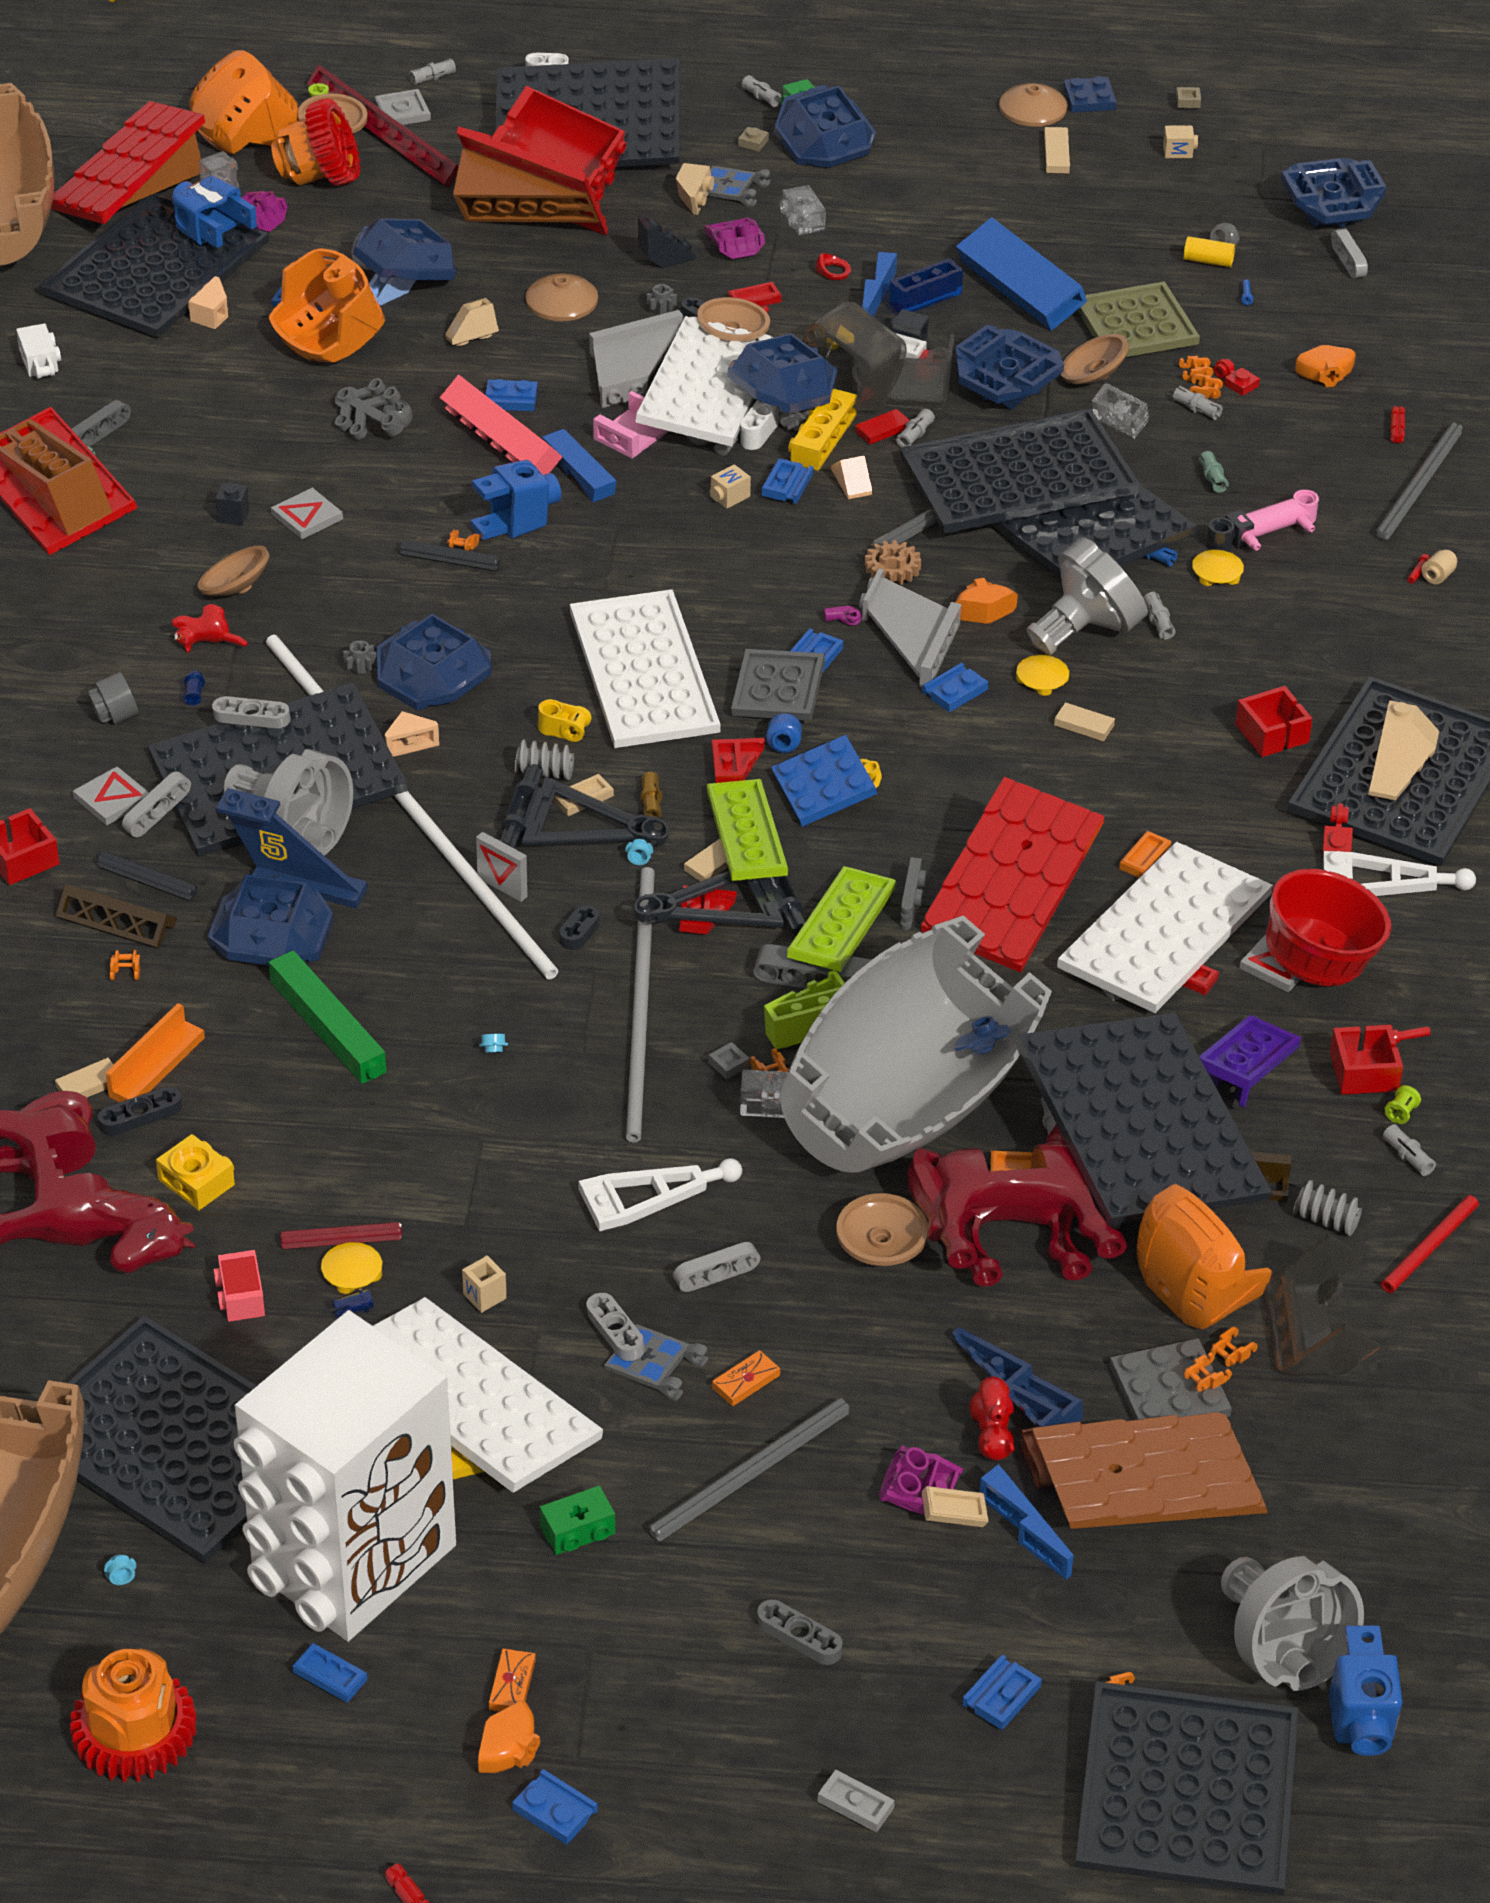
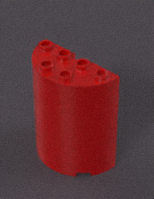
M528 86L525 87L508 112L505 123L498 127L491 138L518 146L522 151L554 159V163L583 171L589 178L590 187L594 190L595 199L598 203L604 195L605 187L613 183L615 167L627 145V142L624 141L625 131Z

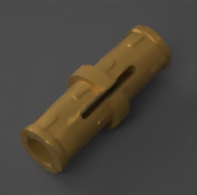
M654 772L644 773V777H641L643 790L640 794L641 802L644 805V815L661 818L660 803L662 801V792L659 789V776Z

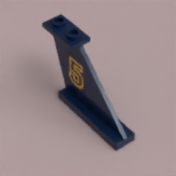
M227 788L216 810L229 816L257 867L252 875L276 876L282 873L286 878L312 881L325 901L355 909L358 908L368 889L367 881L348 877L276 814L280 801Z

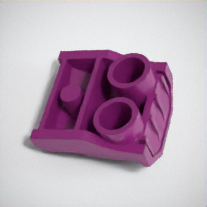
M273 191L246 192L242 199L256 208V229L271 232L284 221L287 204L284 198L275 197Z
M749 217L704 225L706 235L711 238L713 243L719 248V251L732 259L755 255L765 244L764 233L759 229L756 221Z
M901 1446L896 1451L886 1471L879 1492L880 1500L889 1501L909 1511L925 1515L922 1499L923 1489L929 1486L954 1490L963 1468L937 1454L925 1453L917 1447L907 1448Z

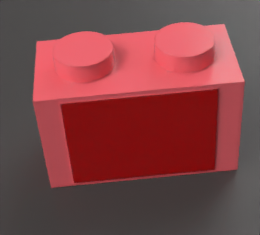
M255 1250L218 1255L219 1268L214 1269L216 1287L222 1286L223 1291L217 1292L220 1310L226 1309L228 1322L265 1316Z

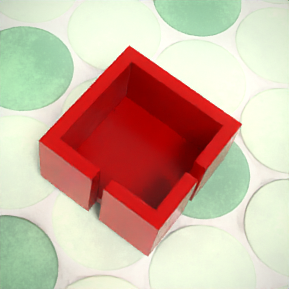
M1282 686L1238 700L1235 725L1261 757L1283 751L1284 746L1290 749L1309 743L1312 717L1301 704H1297V699L1288 688Z
M31 808L8 817L11 836L10 843H8L5 821L3 819L0 820V874L9 885L60 864L57 840L46 826L42 825V821Z
M1391 1025L1365 1026L1361 1051H1357L1361 1032L1360 1027L1333 1028L1330 1056L1341 1095L1397 1091L1400 1087L1403 1064L1399 1050L1396 1048L1397 1043Z

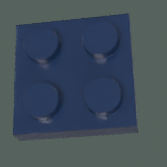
M1098 76L1086 79L1073 78L1064 80L1063 89L1071 113L1116 110L1117 101L1108 77Z

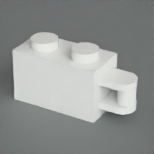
M46 324L16 329L19 350L29 377L36 376L39 379L49 375L55 376V372H58L57 361H61L59 347L56 346L53 332H48Z

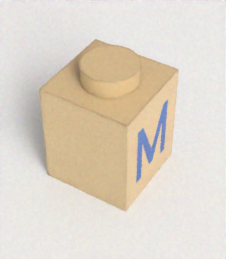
M1165 126L1163 140L1165 158H1193V149L1198 147V135H1194L1193 126Z
M732 465L711 476V497L725 508H729L750 497L751 477L736 465Z
M488 1255L462 1269L463 1294L481 1313L507 1299L506 1274Z

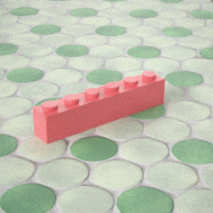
M459 374L441 395L440 398L447 404L445 409L454 417L460 414L462 416L460 421L470 429L475 426L477 428L475 433L485 441L490 438L492 440L490 445L500 453L504 450L508 453L505 456L510 461L529 460L544 475L550 473L562 458L549 444Z

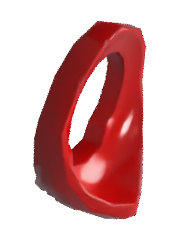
M823 253L817 259L816 272L828 279L843 280L851 273L850 265L845 260L834 255ZM825 265H838L845 272L842 274L830 273L825 268Z

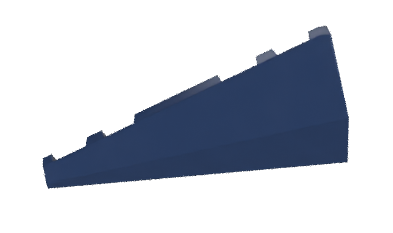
M960 1327L952 1332V1336L990 1377H998L1007 1383L1010 1389L1009 1397L1037 1427L1079 1422L1083 1419L1082 1400L1033 1375L1031 1364Z

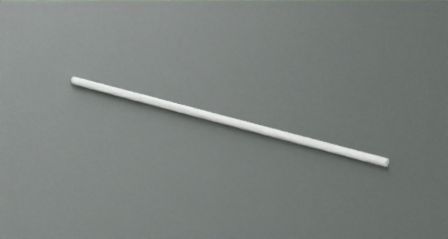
M269 636L266 644L309 695L323 692L321 687L278 636ZM406 791L393 795L547 979L556 977L558 969L411 794Z

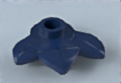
M992 1016L981 1017L972 1023L971 1027L973 1030L970 1033L961 1036L957 1040L954 1049L955 1051H961L971 1048L974 1055H983L995 1047L997 1040L1007 1037L1010 1033V1028L1008 1025H999Z

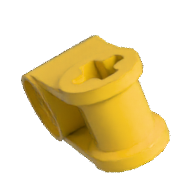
M551 699L544 700L539 704L538 730L544 735L577 742L583 738L584 728L590 724L592 717L590 712L581 706H573Z

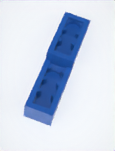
M878 252L875 280H865L862 307V324L865 328H868L896 274L897 253Z
M565 429L542 437L543 441L562 456L558 464L566 475L571 473L592 502L615 494L616 480Z
M998 1464L981 1478L980 1493H984L985 1503L1019 1529L1018 1543L1066 1580L1072 1574L1073 1554Z

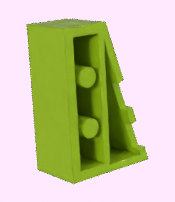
M837 971L829 972L828 978L819 983L815 980L807 983V989L797 994L792 991L764 1005L765 1031L774 1048H788L803 1042L821 1011L834 994L845 984Z

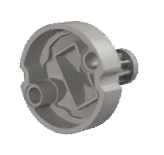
M1080 537L1058 557L1064 595L1052 605V610L1036 624L1032 623L1026 628V632L1036 648L1051 656L1057 650L1056 647L1072 633H1077L1087 623L1127 633L1147 616L1148 609L1135 584L1115 560L1106 552H1102L1091 540Z
M305 749L300 756L291 754L279 765L274 774H262L253 771L251 767L243 764L235 765L228 772L224 782V793L227 788L280 801L276 814L324 856L336 845L342 836L352 809L353 783L349 769L339 758L312 749Z
M1305 1556L1283 1560L1266 1571L1256 1560L1249 1557H1241L1229 1564L1222 1575V1591L1229 1599L1240 1603L1235 1620L1234 1636L1238 1653L1248 1667L1269 1684L1276 1687L1283 1682L1294 1691L1312 1688L1333 1676L1336 1659L1339 1656L1348 1655L1345 1636L1346 1626H1363L1364 1622L1362 1598L1351 1580L1325 1561H1321L1316 1565Z

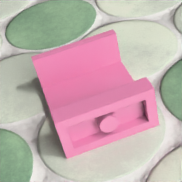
M633 391L629 393V409L612 421L602 415H598L593 419L594 440L632 459L669 431L635 422L636 414L645 397Z

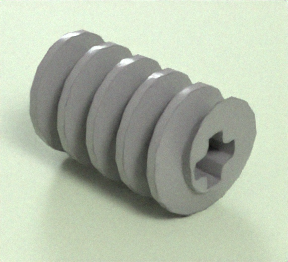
M523 739L517 749L515 773L521 767L522 773L525 774L528 767H532V764H537L539 769H543L544 777H549L553 771L554 778L559 779L564 774L565 779L570 780L574 767V753L569 752L568 745H565L563 751L559 752L558 744L556 743L552 750L549 751L547 742L543 743L541 749L537 748L536 741H533L530 748H527L526 740Z
M1309 1180L1298 1195L1293 1214L1300 1210L1302 1218L1305 1219L1311 1215V1220L1315 1223L1322 1219L1325 1227H1330L1334 1223V1229L1337 1232H1340L1345 1227L1346 1235L1351 1236L1359 1223L1362 1208H1358V1198L1355 1197L1348 1204L1346 1203V1193H1343L1339 1199H1335V1189L1332 1188L1325 1195L1323 1184L1315 1191L1313 1190V1180Z

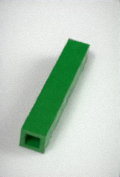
M294 950L269 961L270 982L361 1084L386 1073L385 1051Z

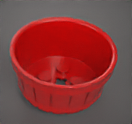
M1301 869L1284 875L1274 886L1270 900L1266 943L1275 961L1293 976L1313 984L1338 986L1349 983L1358 977L1373 956L1382 949L1391 932V921L1385 906L1376 895L1357 881L1339 873L1328 872L1327 870Z

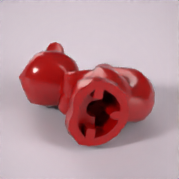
M992 1376L981 1382L978 1387L979 1392L972 1397L969 1408L973 1420L978 1422L979 1428L982 1431L979 1435L981 1455L990 1460L998 1461L1005 1459L1014 1451V1438L1007 1429L1009 1416L1013 1413V1402L1009 1397L1010 1389L1007 1383L998 1377Z

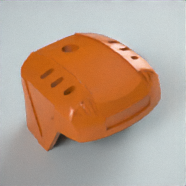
M242 50L233 51L216 63L195 87L189 101L190 111L204 114L205 123L198 129L199 133L214 148L228 154H235L249 142L271 146L272 142L276 140L279 128L294 123L298 119V106L294 97L253 55ZM246 98L250 101V103H246L243 100ZM235 108H239L242 112L235 111Z
M329 249L312 250L283 270L281 302L269 315L270 322L276 333L294 352L308 360L330 363L339 362L357 351L377 333L385 322L383 312L374 297L364 271L344 254ZM323 256L332 257L337 260L323 258ZM316 306H320L323 311L319 312ZM306 314H310L313 319L309 320Z
M1173 1184L1155 1195L1144 1211L1137 1240V1260L1141 1274L1147 1287L1149 1286L1184 1324L1199 1329L1208 1328L1230 1313L1261 1297L1267 1283H1269L1272 1271L1269 1268L1245 1271V1254L1238 1241L1219 1217L1194 1194L1177 1184Z

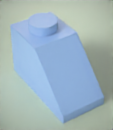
M375 274L369 285L379 305H383L408 293L416 280L399 277L385 278Z

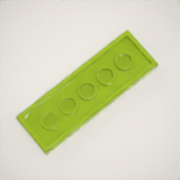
M761 779L707 784V795L732 881L787 876L788 866Z
M843 866L789 946L787 958L841 972L895 890L896 880Z

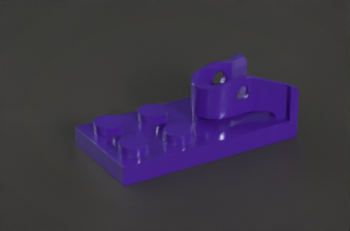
M1249 1015L1199 1057L1216 1088L1223 1084L1224 1081L1237 1086L1235 1099H1237L1239 1106L1245 1108L1250 1088L1298 1049L1301 1037Z

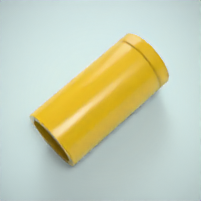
M1188 236L1184 250V260L1231 268L1235 244Z

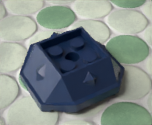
M821 85L785 97L774 128L775 135L796 164L806 165L808 163L820 167H832L868 155L876 135V131L860 111V107L847 97L839 85L833 87Z
M1337 158L1296 163L1288 170H1283L1281 180L1295 206L1303 210L1313 228L1333 225L1344 227L1349 223L1363 222L1371 217L1386 192V185L1371 160H1361L1359 162L1353 159Z
M379 219L370 226H364L353 253L355 257L378 276L385 278L453 280L457 272V268L454 266L451 244L421 219Z
M985 325L956 346L955 356L958 383L980 394L983 401L990 399L1010 410L1015 409L1032 395L1040 394L1043 387L1064 372V362L1058 350L1020 331L997 329L996 326Z
M790 333L747 344L739 357L729 365L727 377L755 399L769 405L779 406L780 410L790 414L830 403L837 377V368L818 354L817 347L810 348Z
M431 614L420 622L413 621L406 627L402 626L400 631L377 646L378 687L415 710L428 708V705H441L453 702L491 676L490 650L480 645L476 639L466 634L463 629H458L436 615Z
M282 873L276 876L246 874L236 888L223 897L208 934V943L228 960L269 965V961L294 950L303 961H316L320 959L334 921L333 912L312 881L286 878Z

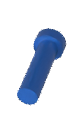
M1246 279L1242 282L1243 295L1241 296V301L1244 305H1250L1253 302V295L1250 290V281Z

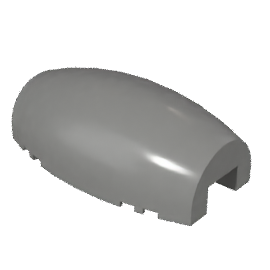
M964 916L936 924L930 931L923 934L918 932L912 935L910 940L902 944L900 942L895 944L857 971L834 994L814 1021L797 1050L780 1093L782 1112L790 1130L799 1143L816 1159L834 1169L853 1173L892 1162L927 1145L952 1129L976 1109L1001 1083L1021 1055L1015 1043L1018 1034L1035 1032L1052 991L1030 972L1013 988L974 955L985 934ZM992 1016L999 1025H1008L1010 1028L1009 1035L997 1040L995 1047L983 1055H974L971 1048L961 1051H955L954 1049L957 1040L961 1036L970 1033L973 1030L971 1027L972 1023L981 1017Z

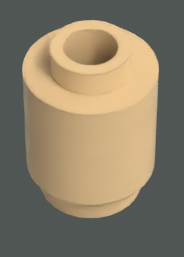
M1450 550L1437 551L1422 566L1424 578L1432 584L1442 583L1456 569V555Z

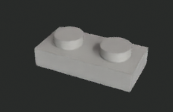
M838 1770L833 1772L818 1793L819 1803L876 1833L894 1809L895 1800Z

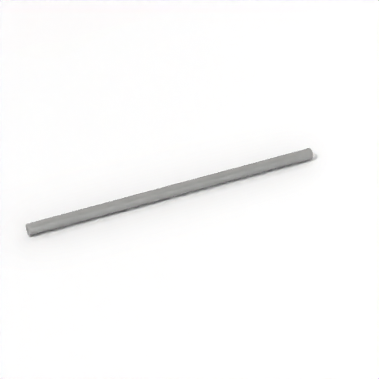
M645 867L641 870L639 898L645 894L654 893L655 871L650 867ZM649 900L641 901L640 906L647 905ZM639 920L626 1139L629 1142H638L641 1139L652 924H644Z

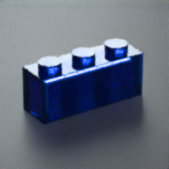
M948 258L890 280L889 305L898 313L902 309L915 312L962 294L963 269Z

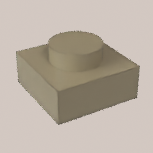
M1177 87L1176 98L1178 108L1192 109L1201 107L1200 88Z
M747 127L738 138V146L759 152L769 140V132Z

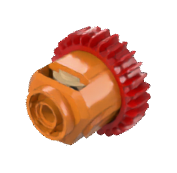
M325 98L311 103L306 108L305 119L279 128L276 140L272 142L271 149L275 165L284 179H290L300 186L323 178H328L329 182L338 186L358 179L361 169L359 164L361 160L358 156L360 153L357 150L358 145L355 142V136L352 133V128H350L349 120L345 118V113L342 112L341 107L334 100Z
M142 1648L115 1651L106 1656L100 1664L90 1667L83 1679L81 1700L75 1701V1710L71 1712L70 1717L73 1747L75 1751H78L80 1761H86L88 1770L96 1767L98 1776H102L108 1771L111 1781L117 1775H122L124 1783L127 1781L128 1776H135L138 1782H140L141 1775L148 1774L153 1779L154 1771L158 1769L166 1774V1764L169 1763L177 1766V1756L186 1757V1747H192L193 1736L196 1735V1710L194 1709L192 1697L188 1695L187 1688L180 1686L178 1678L171 1679L167 1671L166 1661L162 1657Z

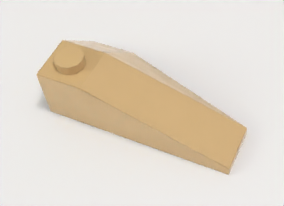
M1389 700L1369 795L1396 800L1409 785L1413 775L1423 768L1427 758H1431L1435 753L1439 730L1417 706Z

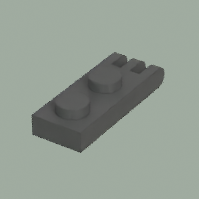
M910 858L901 905L900 927L904 930L911 929L915 906H921L923 890L919 889V887L925 886L926 870H921L922 858Z

